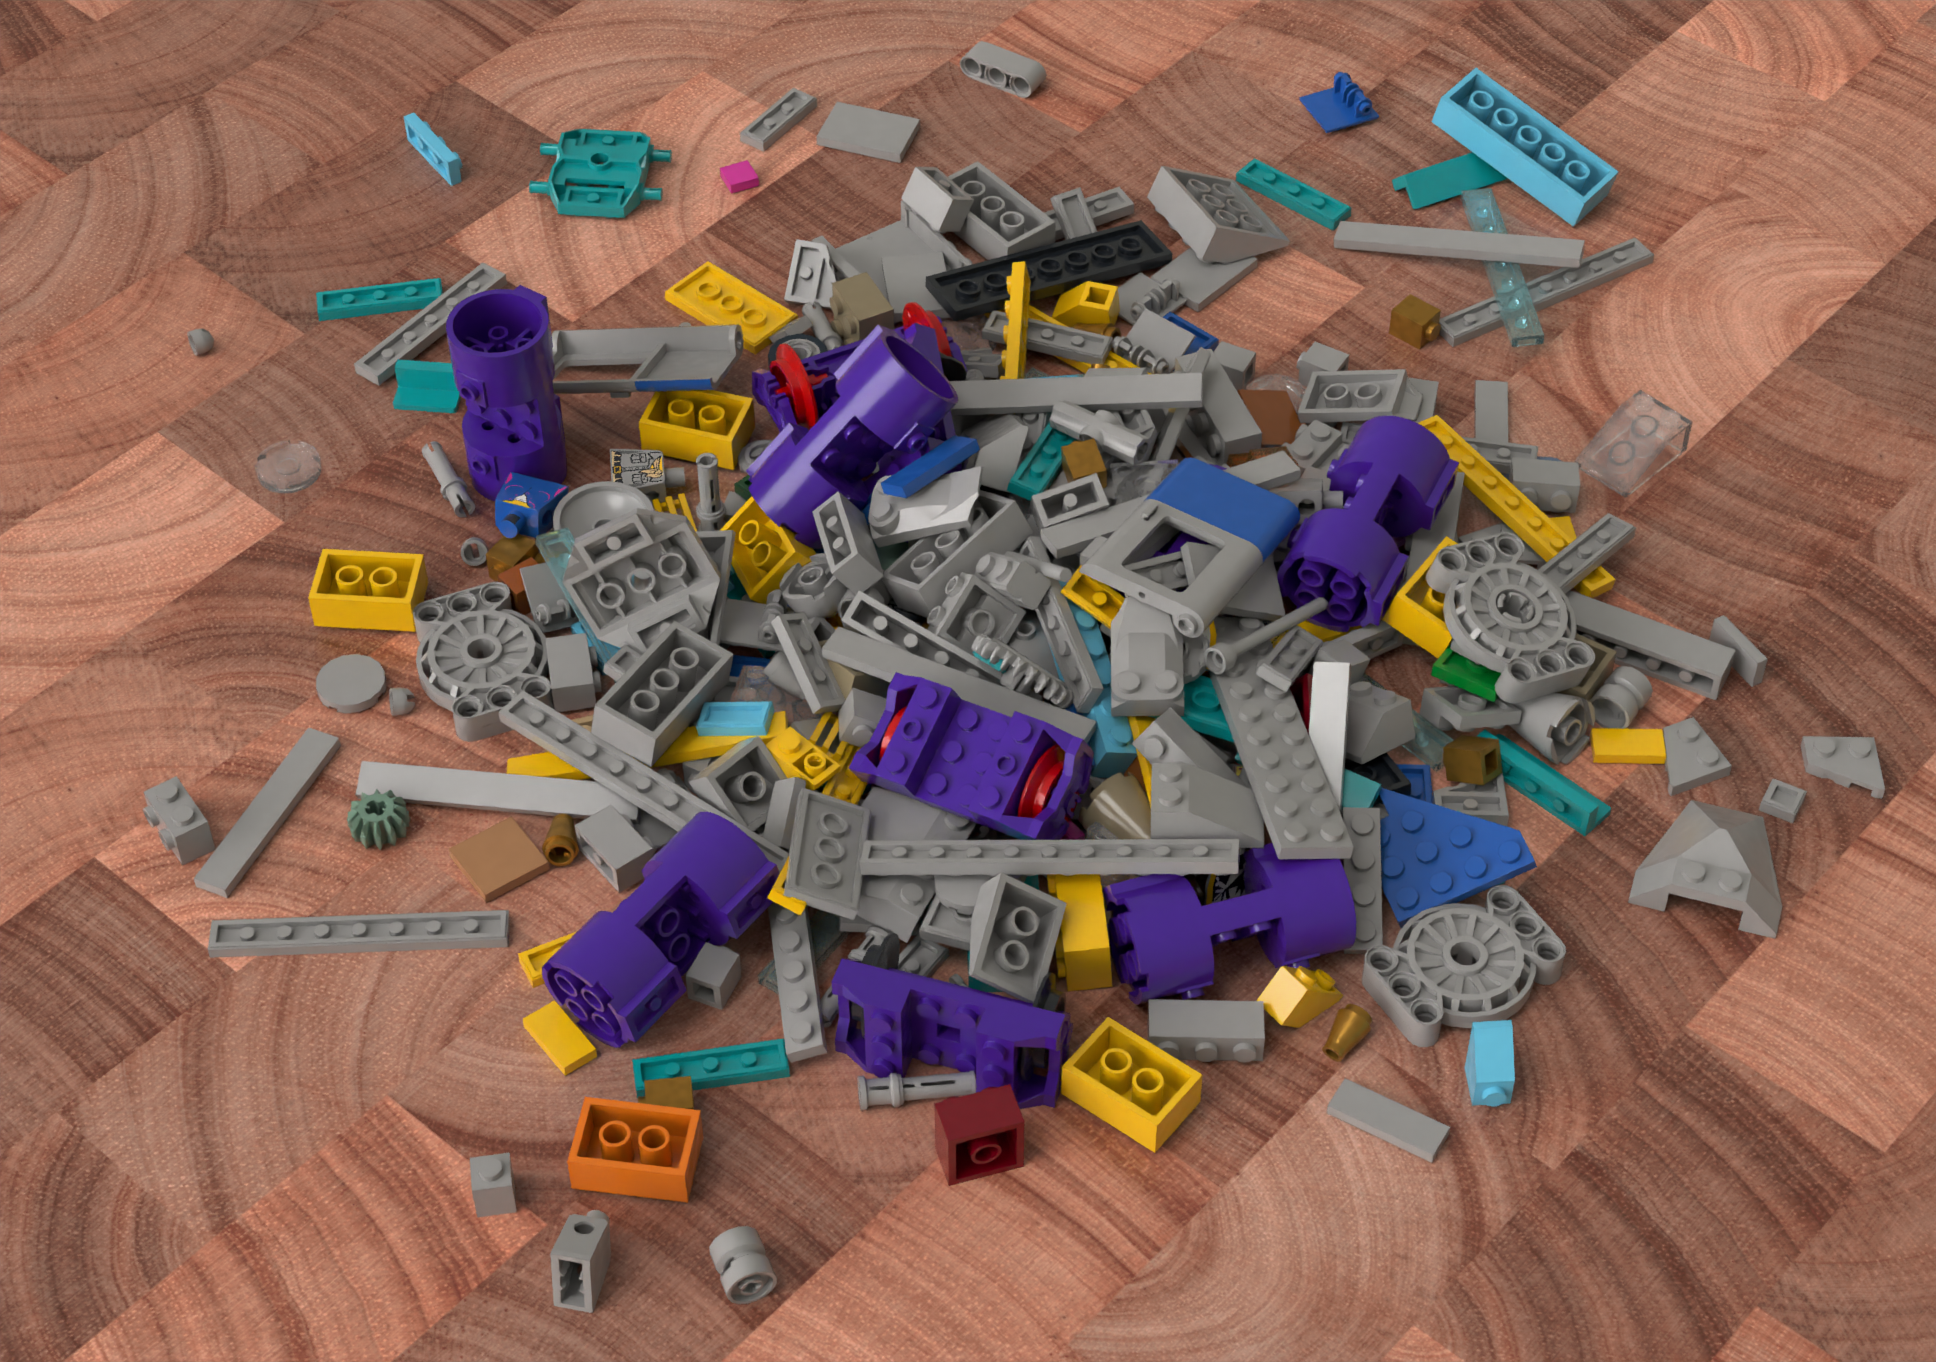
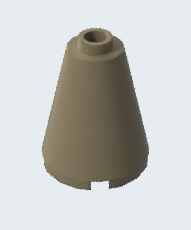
M1120 772L1104 780L1089 795L1093 800L1089 808L1086 810L1082 806L1079 812L1078 821L1081 826L1099 839H1151V808L1148 796L1139 780L1130 772H1128L1126 777Z

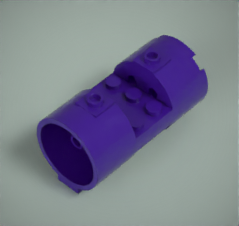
M519 285L514 290H488L467 297L450 312L446 321V332L454 382L459 395L466 400L467 411L462 420V432L468 470L473 487L485 498L496 501V497L510 472L562 484L567 474L566 443L560 397L554 394L553 389L555 364L547 297L522 285Z
M877 325L835 371L834 375L838 379L836 389L840 397L810 430L788 423L746 470L750 476L748 480L752 482L748 489L764 513L779 527L783 524L790 531L797 532L795 539L814 549H823V545L812 511L838 491L861 511L869 498L868 490L861 479L870 475L876 469V463L885 453L892 451L894 448L909 454H913L923 448L927 443V438L934 432V427L958 403V395L943 373L918 349L902 339L896 331L881 325Z
M1374 417L1361 425L1348 449H1344L1339 460H1332L1327 472V478L1331 479L1329 491H1343V509H1323L1315 512L1309 518L1305 517L1299 530L1294 528L1289 536L1287 548H1290V551L1277 574L1281 596H1288L1297 606L1296 609L1319 597L1327 600L1328 606L1324 611L1307 619L1310 623L1338 632H1348L1350 627L1359 625L1365 627L1369 623L1377 626L1380 625L1405 578L1409 557L1399 552L1392 537L1408 536L1420 528L1430 531L1456 482L1459 462L1450 459L1446 448L1432 432L1422 425L1402 417Z
M711 812L697 813L645 864L641 870L645 879L644 882L627 899H624L613 913L608 911L596 912L542 966V977L545 985L558 1005L561 1007L566 1003L569 1010L580 1019L576 1024L604 1044L620 1048L625 1042L628 1043L630 1040L636 1043L687 991L681 977L690 969L704 944L707 942L720 946L727 943L732 937L738 939L773 903L767 897L780 874L777 864L769 861L762 850L746 833L732 822Z
M1273 843L1264 845V848H1251L1243 853L1246 863L1244 869L1246 895L1201 906L1189 881L1184 876L1176 874H1150L1106 886L1102 891L1105 899L1104 908L1106 912L1111 910V918L1109 923H1107L1110 952L1121 984L1127 983L1133 990L1129 992V999L1137 1005L1148 1002L1149 999H1160L1181 994L1182 1000L1205 995L1203 988L1214 984V955L1212 947L1218 946L1230 939L1234 942L1256 934L1265 955L1275 968L1281 966L1293 968L1302 966L1307 968L1310 967L1309 959L1351 948L1356 939V913L1350 885L1340 859H1278Z

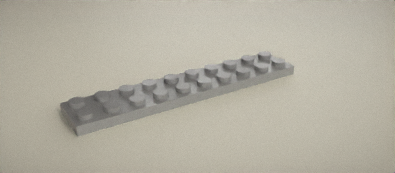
M1217 616L1214 620L1217 634L1216 644L1228 643L1231 645L1264 627L1262 619ZM1268 640L1237 657L1234 667L1222 674H1214L1208 671L1278 859L1351 858L1354 849L1353 843L1291 690L1289 689L1287 692H1284L1256 675L1261 663L1274 649L1271 641Z

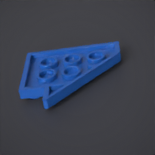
M1384 788L1379 793L1389 816L1380 820L1381 884L1400 928L1409 919L1423 910L1444 904L1458 903L1537 867L1520 830Z

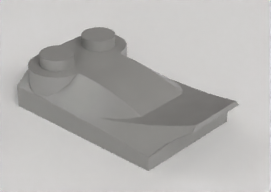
M1406 369L1315 371L1311 374L1298 410V417L1300 423H1306L1307 426L1316 419L1332 428L1337 422L1368 421L1378 416H1397L1416 421L1423 401V394L1412 385L1407 376Z
M983 466L943 474L908 498L884 494L881 482L892 475L884 476L878 480L872 492L868 516L872 539L878 548L972 526L975 501L980 493Z
M1128 596L1125 598L1117 615L1111 621V716H1160L1170 707L1179 716H1184L1183 634L1175 627L1171 614L1147 603L1140 602L1132 596Z

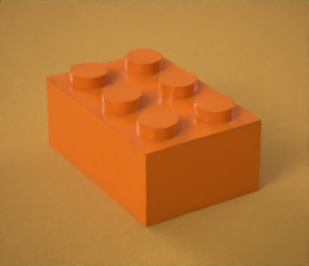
M585 1097L567 1161L571 1188L688 1203L703 1142L701 1110Z

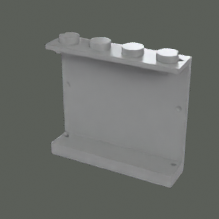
M903 200L901 201L900 221L835 249L823 236L812 239V242L826 244L829 247L838 281L867 272L886 299L887 293L881 257L943 252L946 271L972 265L971 260L965 258L951 241H947L940 233L932 230L929 227V223L923 217L914 214L910 210L911 207Z

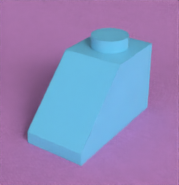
M1511 1020L1472 1023L1464 1067L1472 1106H1499L1511 1103L1515 1083L1513 1025Z

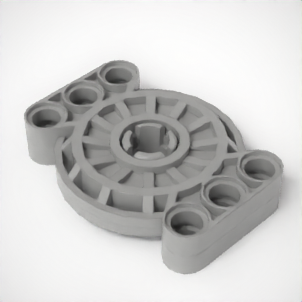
M1501 532L1440 549L1426 574V581L1435 591L1446 594L1443 613L1445 624L1452 638L1473 660L1493 671L1501 673L1495 683L1496 694L1503 701L1514 704L1578 686L1595 661V653L1586 643L1574 640L1577 626L1576 618L1565 593L1541 571L1518 562L1525 549L1523 541L1513 533Z
M502 582L486 583L421 602L414 608V623L417 639L420 642L416 657L420 685L426 695L437 705L452 711L456 735L459 739L472 742L514 730L500 721L498 712L522 690L554 709L551 683L546 678L549 673L546 637L535 622L512 609L510 590L506 584Z
M1497 885L1488 891L1485 908L1473 904L1452 903L1423 910L1409 919L1402 927L1393 948L1385 945H1376L1368 949L1364 958L1362 984L1409 1042L1418 1047H1429L1438 1041L1442 1024L1451 1027L1472 1028L1473 1022L1507 1020L1517 1013L1529 999L1534 982L1550 985L1560 979L1566 946L1518 891L1507 885Z

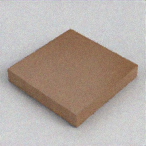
M512 816L449 848L450 858L486 903L550 870L548 860Z

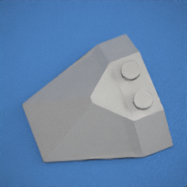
M1691 800L1636 870L1628 903L1665 912L1669 893L1742 911L1738 930L1775 939L1782 911V903L1764 818Z

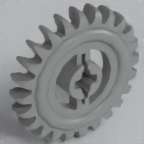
M985 634L976 637L972 644L973 651L985 659L990 658V663L996 664L1000 659H1003L1000 669L1006 670V672L1000 679L1002 685L1027 696L1033 687L1036 693H1039L1044 688V698L1050 699L1052 703L1060 708L1065 709L1073 704V692L1067 688L1066 683L997 638L991 639Z

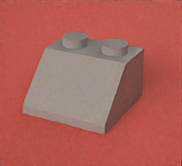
M1365 681L1356 682L1350 686L1345 758L1364 764L1415 738L1411 699L1397 695L1393 691L1378 688Z
M756 736L737 743L688 781L699 799L748 829L755 831L767 820L775 781L787 779V777L761 738Z

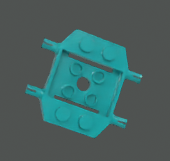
M574 129L562 132L558 144L541 143L540 155L557 156L556 162L552 165L548 182L531 180L529 192L530 194L539 193L550 196L558 214L625 218L640 205L641 201H662L663 189L645 188L650 163L654 161L671 163L672 150L654 149V145H651L650 137L643 132ZM566 183H575L577 186H566ZM591 184L605 185L607 188L588 186H590Z

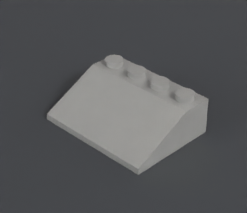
M1161 166L1147 196L1155 206V210L1167 219L1168 225L1176 230L1183 238L1182 241L1196 252V257L1208 264L1213 262L1231 263L1286 247L1290 242L1233 179Z
M876 787L872 788L861 807L871 810L868 840H969L976 826V823L891 790ZM863 875L857 915L888 933L897 934L899 939L907 943L936 895L934 875Z

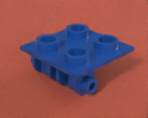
M1338 72L1334 76L1333 88L1299 97L1301 103L1326 133L1379 118V115L1372 108V101L1364 96L1362 89L1356 83H1352L1348 73Z

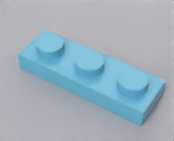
M415 113L404 116L407 140L451 186L462 182L460 173L462 162L456 152H452L446 146L441 136L437 137L431 130L430 125L426 121L423 122Z

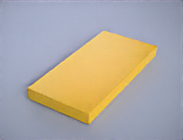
M709 261L665 291L666 301L705 325L739 324L743 332V348L755 355L772 343L769 337L791 321L798 319L796 313Z

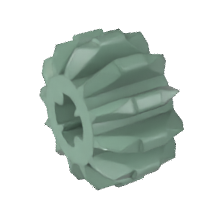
M376 788L373 795H367L362 792L361 801H351V811L347 813V822L355 842H362L366 849L376 844L381 851L383 844L389 843L395 846L397 838L406 837V827L410 826L409 811H407L406 803L402 797H396L392 790L381 794Z

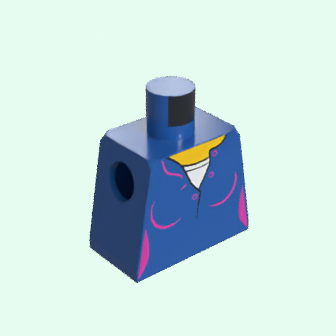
M510 472L496 497V526L502 535L507 538H514L518 533L533 538L543 536L554 527V511L562 498L569 493V486Z

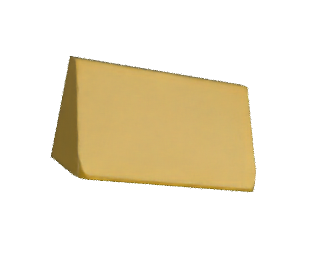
M1080 565L1060 593L1111 630V621L1120 610L1125 597L1112 587L1080 573L1079 571L1082 567Z

